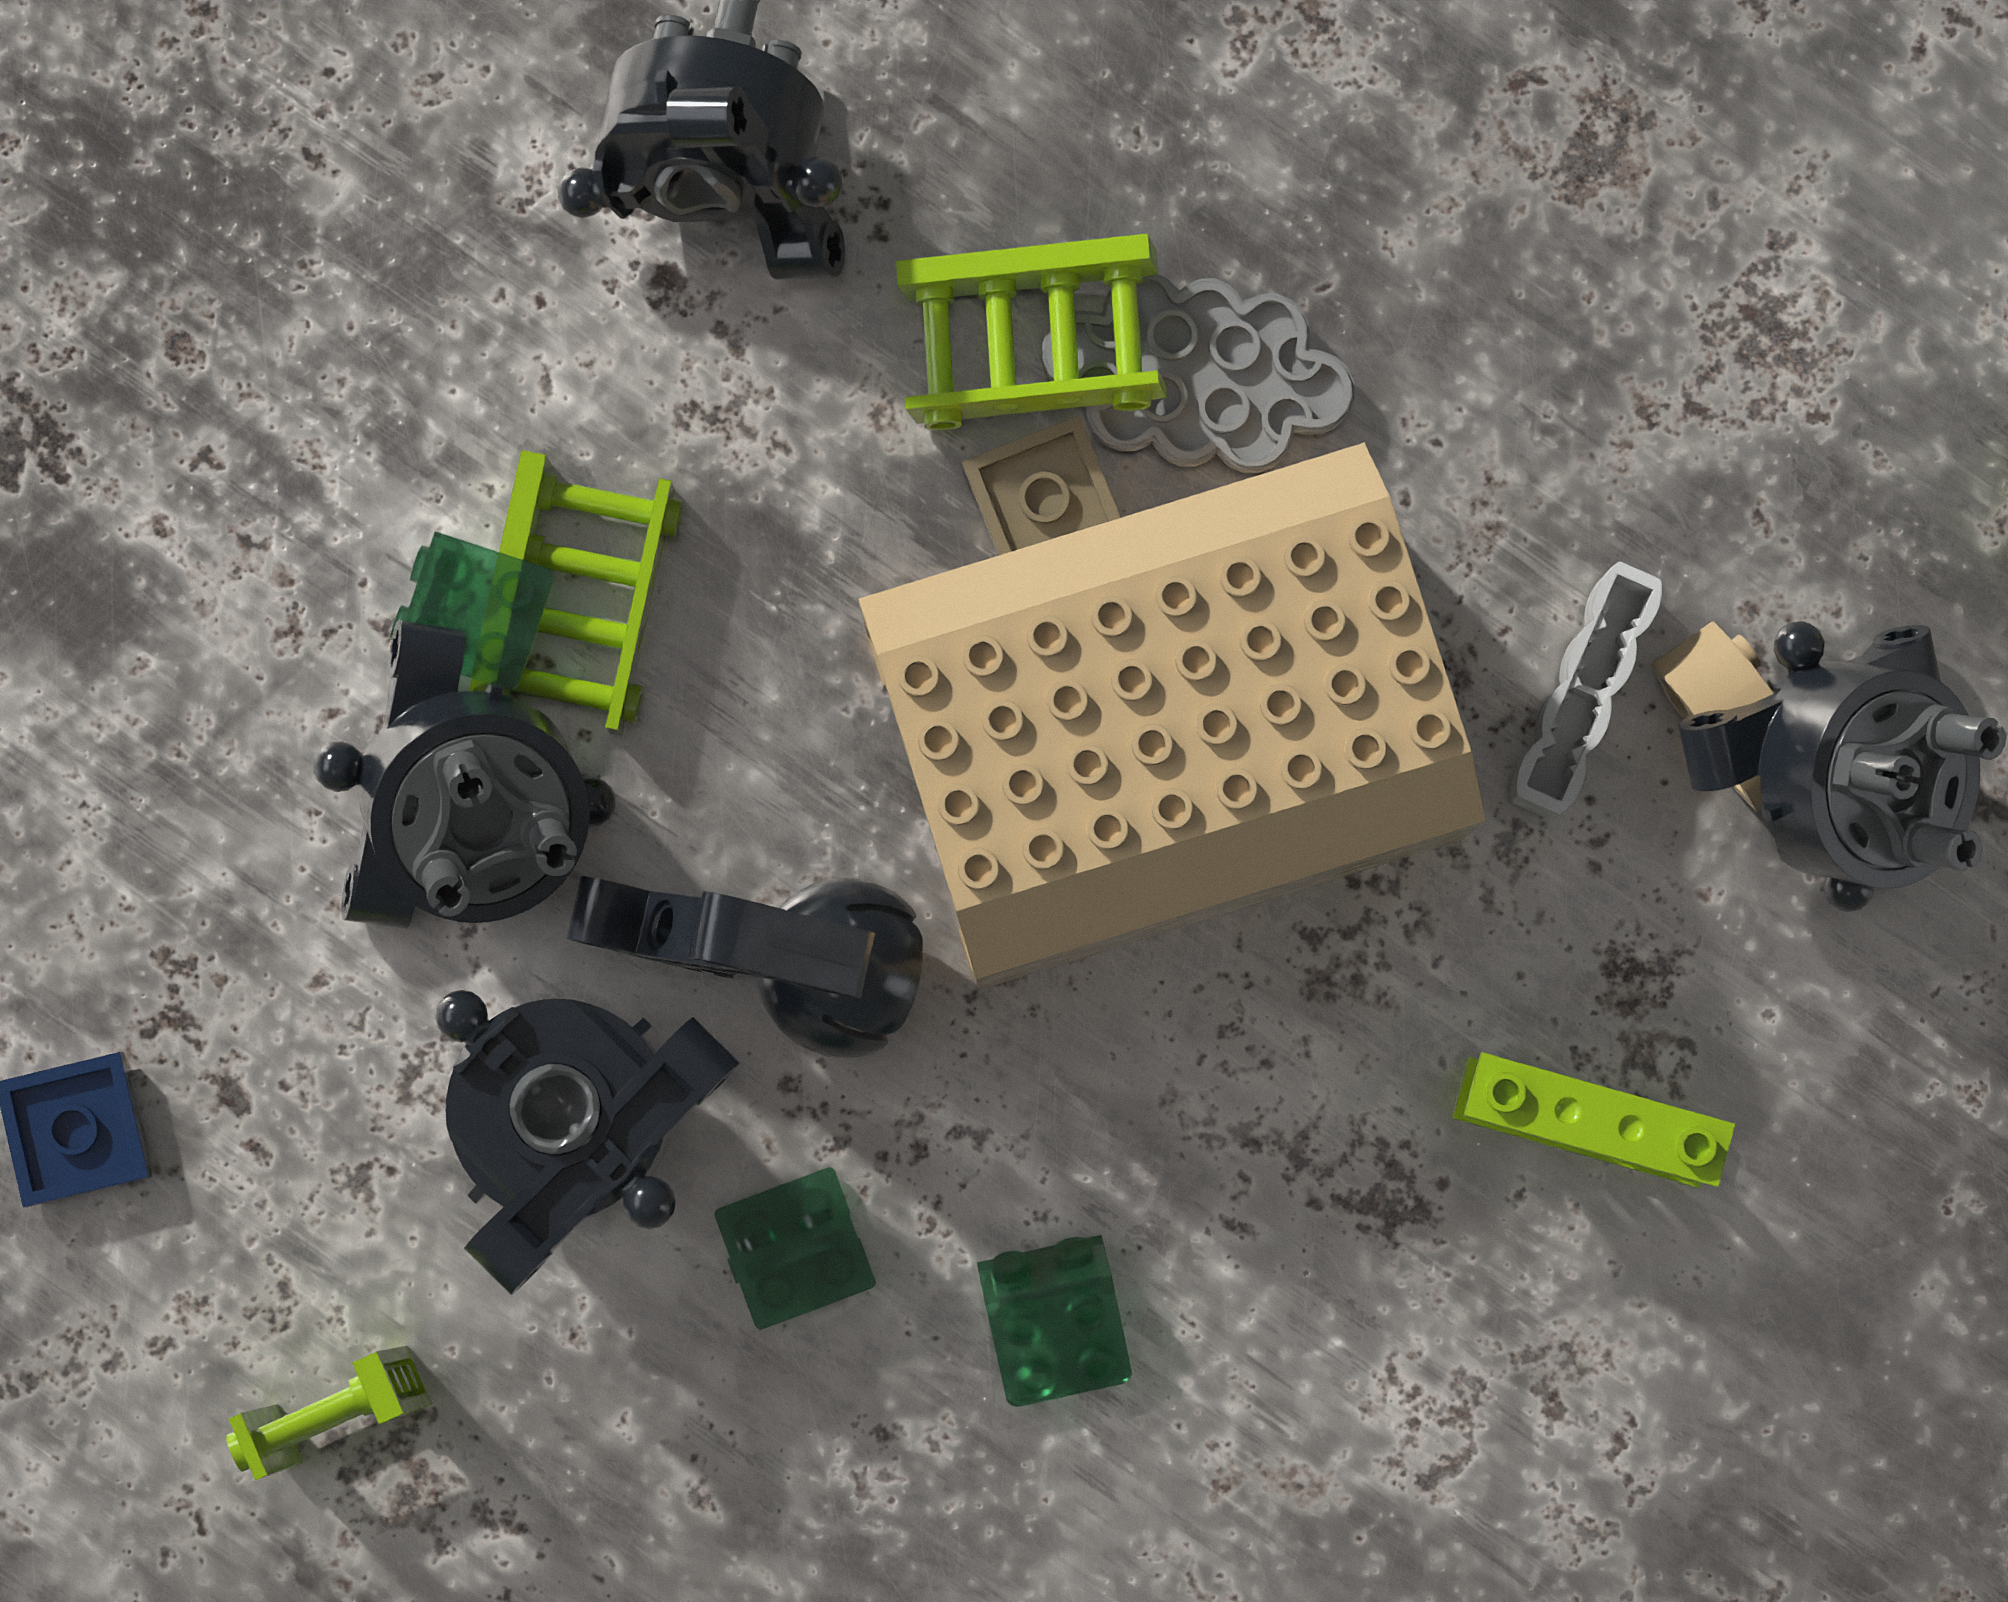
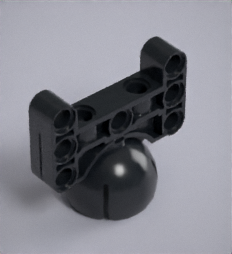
M581 876L566 938L574 942L688 970L714 973L715 976L734 979V975L757 978L762 1003L781 1032L796 1044L826 1057L858 1058L871 1055L888 1044L887 1035L896 1032L902 1027L912 1008L920 983L923 964V938L919 928L913 923L916 918L914 909L896 892L868 880L855 878H839L814 883L789 897L777 908L714 892L703 891L701 898L654 892L599 878ZM834 1020H837V1021L843 1023V1024L846 1025V1026H849V1027H852V1028H855V1029H858V1030H861V1031H857V1030L848 1028V1027H846V1026L840 1025L839 1023L835 1022Z

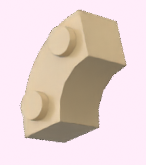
M1714 621L1651 664L1671 706L1683 719L1707 711L1728 710L1749 705L1774 694L1756 670L1761 666V661L1748 641L1740 634L1731 640ZM1756 776L1732 787L1756 812L1762 808L1763 804L1761 776Z

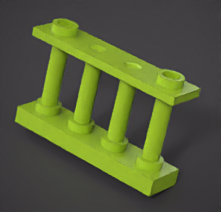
M1148 233L896 261L898 287L909 302L916 301L918 306L923 307L928 394L905 397V409L917 424L924 423V428L938 431L951 430L961 427L962 419L1113 404L1115 410L1136 411L1150 407L1152 399L1167 398V387L1159 371L1143 372L1136 285L1142 283L1143 276L1158 275L1157 250ZM1104 281L1106 286L1111 287L1117 375L1079 378L1073 292L1080 288L1079 283ZM1041 288L1042 292L1048 294L1054 381L1016 385L1011 298L1016 297L1017 290ZM979 294V298L985 300L991 388L954 392L948 305L954 303V297Z
M521 450L469 691L485 692L489 683H497L503 687L502 695L512 697L513 692L609 711L605 728L610 734L623 736L625 722L636 723L638 719L643 686L634 684L665 535L676 537L682 515L683 500L674 498L675 488L672 481L661 478L658 479L654 500L559 481V474L550 473L552 464L547 455ZM557 506L649 525L641 562L545 543L546 537L537 535L541 511L551 512L553 507ZM540 568L635 587L628 624L532 605V598L523 596L528 572L538 574ZM527 630L622 649L614 686L519 667V660L510 658L515 634L525 635Z
M1484 1052L1480 1053L1479 1059L1467 1057L1451 1119L1694 1188H1701L1702 1183L1719 1187L1735 1128V1123Z
M408 1346L376 1351L352 1362L357 1376L349 1379L350 1387L286 1416H283L279 1405L275 1404L239 1413L228 1418L234 1432L226 1435V1442L238 1469L241 1472L250 1469L254 1479L258 1480L304 1463L296 1444L362 1414L364 1416L374 1414L378 1424H382L410 1415L432 1405V1400Z

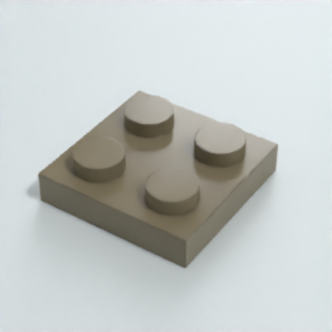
M1080 415L962 461L963 470L998 556L1121 518Z

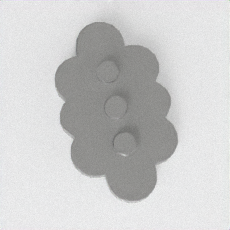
M1152 275L1143 276L1142 283L1136 285L1143 372L1159 371L1167 387V398L1152 399L1150 407L1136 411L1115 410L1113 404L1086 406L1087 422L1093 435L1104 446L1119 452L1138 451L1153 444L1159 454L1169 463L1180 467H1196L1217 455L1229 468L1242 473H1262L1275 467L1287 455L1294 433L1305 435L1324 434L1337 428L1350 412L1355 399V387L1348 367L1336 356L1320 350L1309 349V323L1303 310L1291 299L1278 294H1259L1243 302L1239 294L1228 283L1215 278H1201L1178 290L1166 277ZM1110 289L1103 305L1102 313L1075 311L1079 378L1117 375L1112 295ZM1049 327L1042 342V364L1048 378L1054 381L1051 330Z

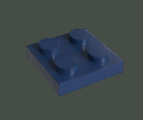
M124 1052L112 1053L0 1081V1109L23 1207L28 1208L152 1177Z

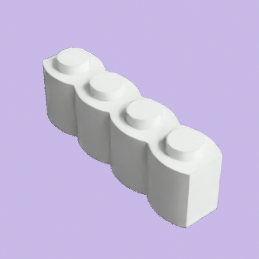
M1619 561L1594 586L1585 607V627L1571 641L1562 658L1559 672L1560 686L1549 695L1538 713L1534 729L1535 744L1523 754L1513 771L1509 786L1510 803L1553 820L1574 802L1585 779V756L1598 745L1609 725L1612 709L1611 697L1625 684L1633 670L1637 654L1636 639L1649 627L1658 612L1662 598L1661 579Z

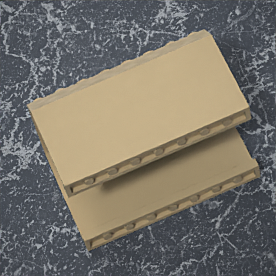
M1365 443L858 599L864 628L883 688H887L961 927L958 931L977 991L1461 841L1486 821L1472 751L1393 504Z

